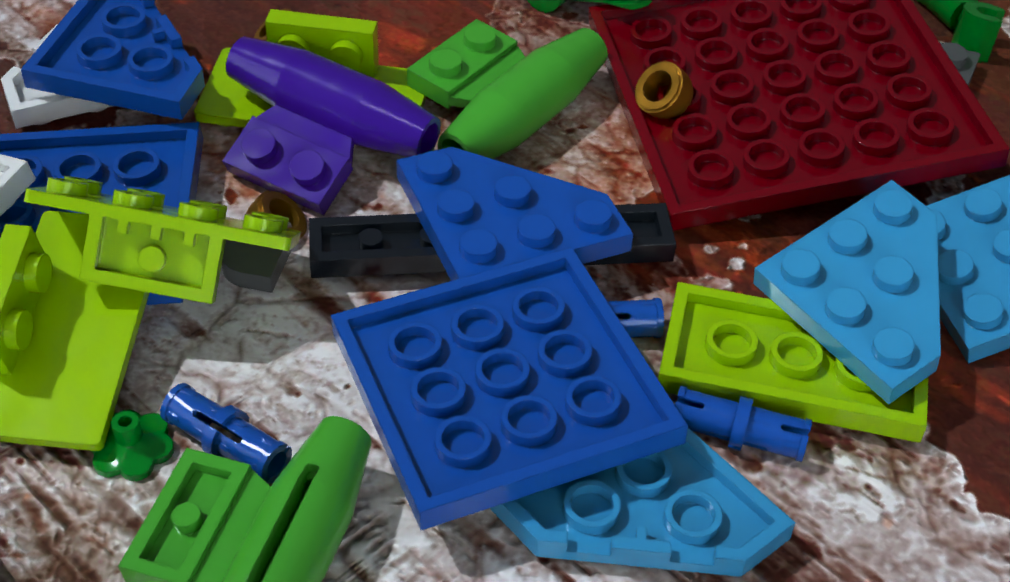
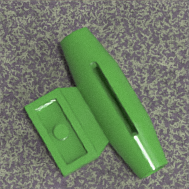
M475 19L408 67L407 86L447 109L452 106L464 108L439 137L438 150L455 147L495 159L520 146L574 102L606 62L608 51L604 40L598 33L589 28H581L535 49L525 57L517 45V40Z
M338 416L325 417L278 475L272 486L263 480L251 468L250 464L186 448L118 565L125 582H323L353 518L372 445L370 435L364 428L349 419Z

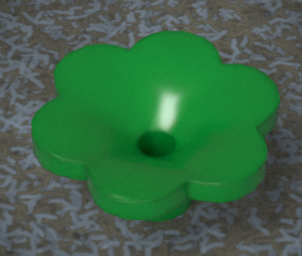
M130 409L115 413L111 420L103 449L91 451L94 454L92 459L94 470L98 475L108 478L119 474L129 481H141L147 478L152 473L154 465L168 461L174 454L173 440L167 435L169 431L168 423L158 413L140 415L138 412Z

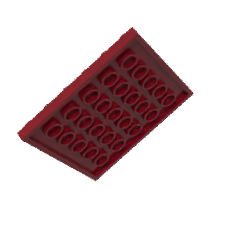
M652 0L649 5L633 10L610 4L589 7V25L591 30L598 33L606 44L608 56L605 65L658 201L659 203H666L673 231L870 193L891 180L899 186H906L1006 166L1010 148L912 0ZM662 61L672 62L680 67L689 76L693 85L691 104L682 115L673 119H658L649 115L638 106L635 98V89L640 76L647 68ZM669 85L661 86L658 89V101L664 98Z

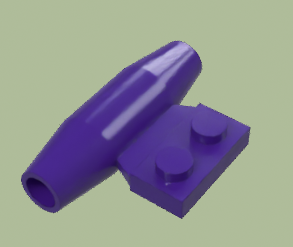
M244 36L239 38L230 49L226 61L227 75L273 107L257 117H251L222 162L228 172L269 191L282 193L291 198L295 203L323 216L353 171L354 144L403 157H410L433 151L441 129L440 119L380 80L306 49Z

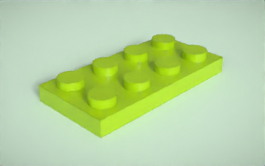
M677 283L658 380L667 393L677 395L680 386H685L690 390L739 402L740 396L754 399L752 406L801 419H812V422L917 443L921 442L927 427L928 377L892 403L887 404L771 299L688 283Z

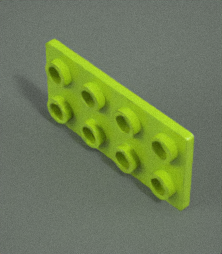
M270 9L265 20L267 41L306 49L380 80L422 108L424 107L426 96L407 86V68L379 65L377 21ZM226 47L222 49L194 109L195 120L201 123L245 128L252 116L257 117L273 106L227 75L226 61L231 48Z
M64 176V179L48 177L47 186L26 188L24 202L90 214L79 280L212 304L216 300L226 240L290 251L299 244L301 231L287 228L288 217L252 211V214L244 215V220L226 217L227 206L200 200L180 202L179 208L164 205L165 194L136 188H127V191L114 189L112 196L101 193L102 182L72 176Z
M45 211L41 216L36 233L32 226L5 224L0 237V442L88 451H100L105 445L149 293L79 280L90 214Z

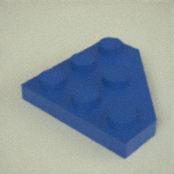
M78 0L21 68L26 88L183 120L205 87L203 68L195 56L190 57L183 47L182 37L167 15H161L155 6V0Z
M455 147L428 151L396 160L397 179L451 281L569 247L574 249L583 264L631 251L633 232L608 194Z

